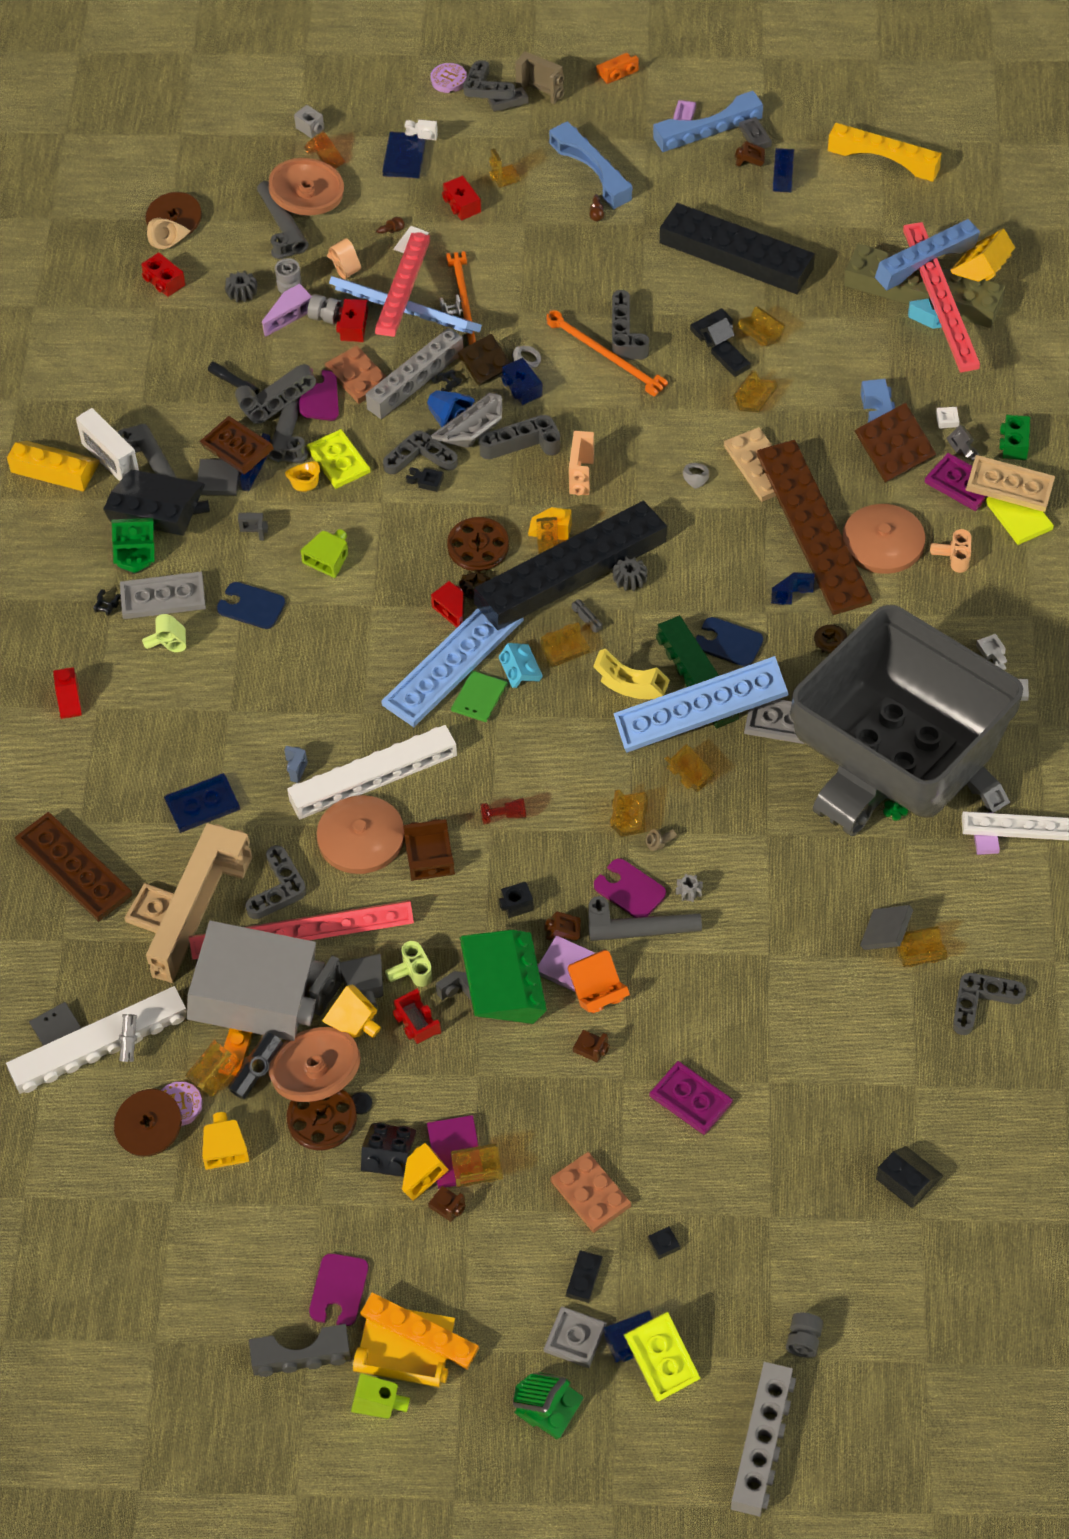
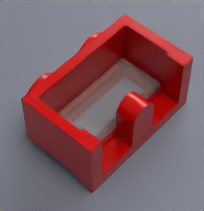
M418 988L394 1000L395 1010H393V1015L398 1023H404V1032L409 1040L414 1039L416 1044H419L434 1035L441 1034L440 1022L438 1019L435 1021L432 1019L429 1006H424L421 1002Z

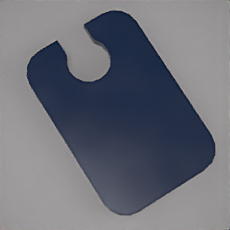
M232 582L228 585L225 594L230 596L236 595L240 597V601L236 604H229L225 600H220L217 605V611L222 616L263 629H269L275 625L285 606V598L279 594L250 585Z
M715 617L707 618L702 625V629L716 632V639L707 640L701 635L696 637L704 653L744 667L754 662L763 644V636L760 633Z

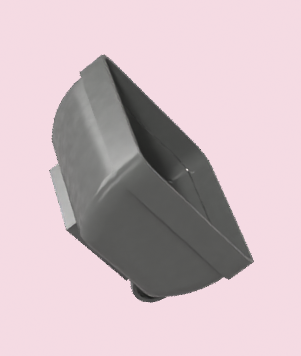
M896 605L879 607L796 687L793 693L790 716L796 736L804 744L839 765L838 772L818 794L814 802L813 811L821 817L828 816L830 823L833 825L840 824L843 826V831L850 836H855L861 831L873 810L884 799H892L922 818L936 816L990 760L1009 722L1018 712L1023 695L1022 683L1013 675Z

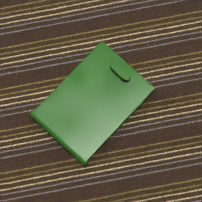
M472 670L451 707V711L487 722L508 682Z

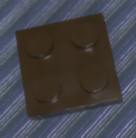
M492 333L458 352L459 357L478 386L512 367V364Z

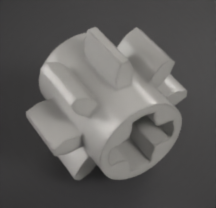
M685 874L682 880L677 879L678 887H676V894H681L682 901L694 902L697 896H702L703 882H698L697 875Z

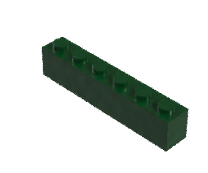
M680 615L658 624L656 639L659 645L664 646L668 659L670 661L673 660L675 663L676 671L679 676H683L685 679L686 687L719 676ZM739 713L712 723L718 729L739 720Z

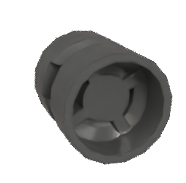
M799 1312L793 1314L790 1325L791 1333H789L787 1338L786 1350L799 1357H815L819 1347L818 1338L821 1336L824 1324L823 1320L810 1313Z

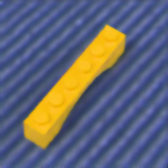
M835 123L829 134V152L843 156L856 153L881 155L901 164L915 177L932 182L940 170L942 154L940 152L839 123Z

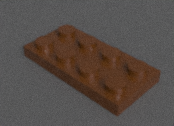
M230 416L225 418L200 440L204 448L244 475L274 449L269 441Z

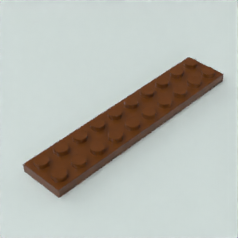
M795 439L757 450V457L832 614L837 615L872 604L870 593Z

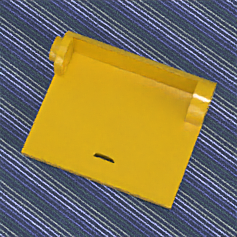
M409 1310L453 1333L455 1318ZM366 1319L361 1345L357 1348L354 1357V1372L440 1387L442 1383H446L448 1377V1368H445L446 1358Z

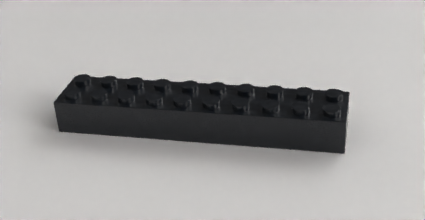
M643 500L474 588V604L497 630H500L613 570L614 565H617L618 560L625 561L626 557L632 560L634 557L637 558L666 543L668 526Z

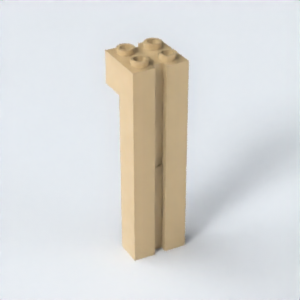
M206 823L146 953L148 964H151L149 969L153 978L173 983L190 946L189 936L195 935L222 873L243 879L252 860L248 834L241 830L227 829L219 824L212 825Z

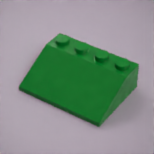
M505 930L460 937L474 1016L534 1024L547 1011L531 933Z

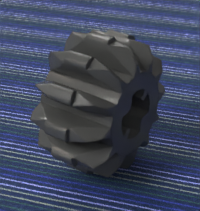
M238 270L236 274L230 273V277L226 278L225 292L230 300L235 299L236 302L240 300L245 302L246 299L252 300V297L257 293L258 285L256 278H254L252 273L248 274L246 270L243 273H240Z
M626 557L625 561L618 560L617 565H614L613 580L618 588L624 587L625 592L628 588L635 591L636 587L642 588L643 583H646L647 568L642 560L636 561L635 557L629 560Z

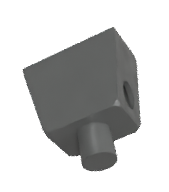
M381 954L340 962L345 987L353 984L376 1007L375 998H380L384 995Z

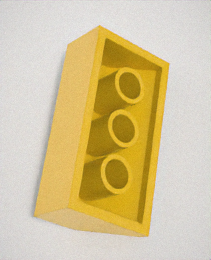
M1003 228L976 242L975 247L966 251L950 271L952 274L977 282L983 279L988 281L996 276V272L1007 262L1006 259L1012 256L1011 252L1015 249V246Z
M30 441L15 442L7 456L11 473L83 492L100 463V460Z

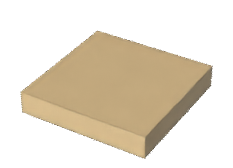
M144 883L124 918L125 922L156 933L174 893Z

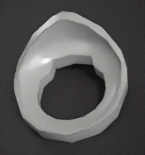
M517 346L513 351L512 360L522 367L535 368L541 363V355L530 346ZM528 351L536 356V361L529 362L521 356V352Z
M689 463L683 470V477L690 486L696 489L707 482L709 470L703 464ZM700 468L704 472L702 474H692L689 469Z

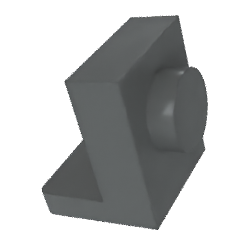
M238 513L240 532H258L259 540L264 541V533H268V521H264L263 513Z

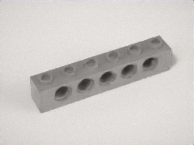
M448 327L366 393L367 409L380 419L384 418L459 357L458 352L463 349V337Z
M768 1362L763 1363L732 1497L731 1510L760 1517L762 1508L767 1509L770 1494L766 1493L767 1485H773L775 1470H771L773 1461L778 1462L781 1447L776 1445L778 1438L783 1439L786 1424L782 1423L783 1415L788 1416L791 1401L787 1400L788 1392H794L796 1378L792 1377L793 1368ZM778 1390L781 1395L772 1396L769 1391ZM770 1412L775 1414L776 1417L774 1419H767L764 1417V1414ZM765 1435L768 1436L771 1440L769 1442L764 1443L761 1442L758 1438L760 1436ZM755 1459H762L765 1461V1464L757 1466L753 1461ZM756 1482L760 1485V1488L753 1490L748 1487V1484Z

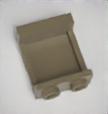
M524 51L515 62L516 89L523 87L525 90L527 86L550 94L551 103L555 104L564 95L563 66Z

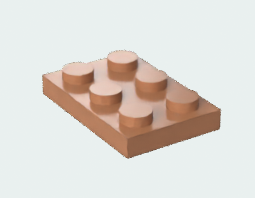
M358 346L325 363V369L336 375L337 382L358 404L366 400V393L387 377Z
M589 1152L550 1177L551 1183L593 1233L631 1207V1202Z

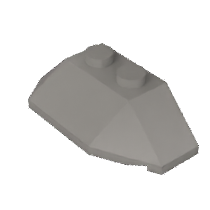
M487 394L432 434V439L462 447L472 446L482 434L490 432L489 430L495 427L502 419L501 395Z

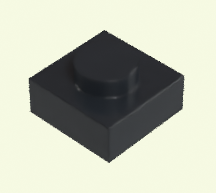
M669 1226L648 1236V1241L658 1259L680 1250V1245Z

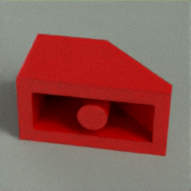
M448 581L431 594L432 608L457 628L464 622V592L458 585L455 586Z
M74 667L54 670V684L61 719L82 716L78 680Z

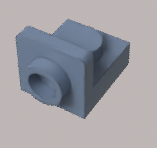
M286 746L284 751L286 760L289 761L287 772H289L291 781L299 783L308 764L306 751L299 747Z

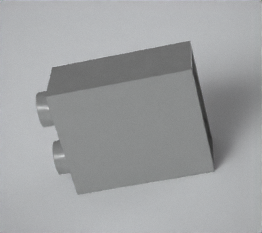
M209 920L188 992L187 1020L261 1035L268 1031L278 1038L295 1041L299 1024L311 1025L316 999L308 998L306 995L308 988L312 987L325 967V962L315 960L316 942Z

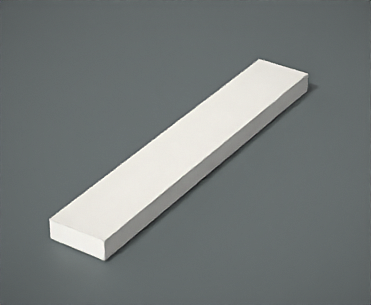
M963 811L962 831L963 834L1069 840V818Z

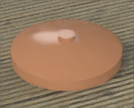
M295 158L280 163L272 170L268 189L272 199L283 209L300 215H319L331 211L341 202L344 182L341 175L325 162L311 158Z
M874 504L859 509L849 517L843 529V540L856 565L874 573L890 574L903 571L919 560L924 550L925 532L917 517L906 509L890 504Z
M366 795L348 797L333 804L322 815L317 827L318 847L324 859L341 871L353 874L371 873L390 864L400 853L404 843L403 821L398 811L391 804L380 798Z
M332 1027L308 1029L297 1033L295 1041L286 1040L269 1064V1076L275 1090L289 1100L298 1102L321 1100L339 1092L351 1082L359 1069L360 1052L355 1040L347 1032H341Z

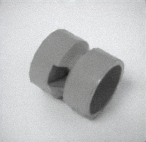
M286 258L276 263V282L280 293L283 294V292L298 284L302 285L300 266L296 260Z
M313 294L308 304V318L318 321L323 319L324 322L335 325L339 320L340 306L342 307L341 300L334 298L326 299L325 296Z

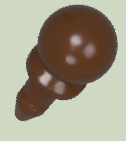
M595 194L593 197V204L590 206L589 213L590 218L595 222L601 221L604 218L603 205L600 204L598 194Z
M394 217L388 220L385 225L380 226L376 232L383 234L401 231L405 226L404 220L401 217Z

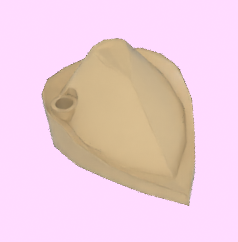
M164 218L152 219L147 227L148 241L151 246L158 249L172 247L190 232L184 226Z

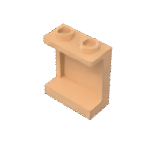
M574 431L569 462V494L589 495L590 493L589 467L581 466V464H594V432Z

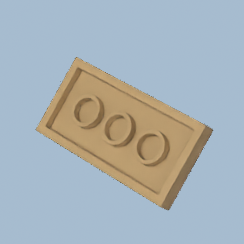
M760 427L725 440L724 447L761 502L776 497L757 457V450L772 445Z
M976 455L966 491L1045 512L1055 476Z

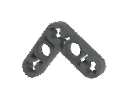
M478 60L473 63L463 84L465 96L491 99H511L515 96L514 84L486 81L490 72L487 61Z
M419 430L409 435L383 459V468L388 474H397L419 454L447 471L454 470L458 466V456L454 451L438 440L432 439L426 432ZM431 448L439 449L437 453L429 452ZM409 450L411 451V453L408 455L401 454V451Z
M272 846L266 853L268 864L280 884L248 899L245 907L247 915L252 919L263 918L301 900L306 895L303 879L286 850L281 846ZM277 854V856H280V864L278 863L276 857H273V855ZM284 869L292 871L290 876L283 877L280 875ZM293 881L296 888L300 891L296 892L295 890H292L291 883ZM273 895H280L282 897L279 902L270 901ZM256 905L260 909L256 911L252 907Z
M976 973L964 974L960 980L953 1020L954 1031L960 1035H968L972 1032L978 998L1009 1004H1020L1025 999V985L1014 980ZM968 981L973 982L972 987H968ZM980 983H983L982 990H979ZM994 984L999 988V991L992 993L986 987ZM1006 987L1005 994H1002L1003 988ZM1013 990H1018L1017 996L1013 995ZM962 1000H970L973 1006L965 1008L960 1002ZM963 1015H967L965 1027L961 1026Z

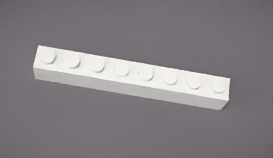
M446 725L435 727L426 733L415 735L409 740L395 743L389 748L375 751L369 756L355 759L349 764L336 767L322 775H316L302 783L294 784L292 787L287 788L289 801L300 820L325 810L342 799L362 795L457 756L456 743Z
M175 986L7 1062L8 1071L19 1094L32 1092L37 1086L45 1082L51 1083L57 1080L60 1075L73 1073L86 1063H95L108 1053L114 1054L120 1051L121 1041L119 1040V1035L122 1034L123 1014H127V1016L128 1014L137 1015L135 1035L138 1037L135 1044L147 1035L158 1034L171 1024L177 1025L187 1018V1011Z

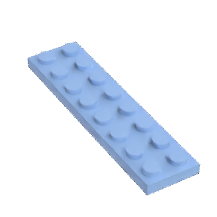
M331 276L329 284L336 286L335 290L349 293L377 304L384 305L388 296L387 293ZM409 300L404 313L470 334L473 331L480 332L482 327L481 324Z
M477 608L381 700L382 706L412 727H415L524 619L521 618L497 630Z
M774 656L616 712L614 717L627 753L780 699L789 694Z

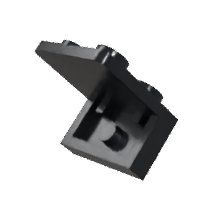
M382 1122L372 1123L362 1145L361 1171L404 1177L407 1158L410 1155V1150L416 1137V1130L408 1126H393Z

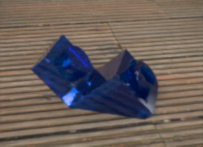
M794 572L772 587L771 604L792 605L793 592L813 593L815 574Z

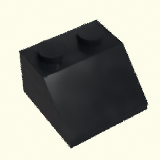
M905 1146L893 1151L878 1166L876 1180L913 1209L943 1177V1174Z

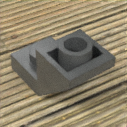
M984 766L967 783L972 794H979L989 813H994L1010 803L1001 783Z
M453 971L436 983L437 995L442 1001L447 997L454 996L460 988L471 1000L466 972Z

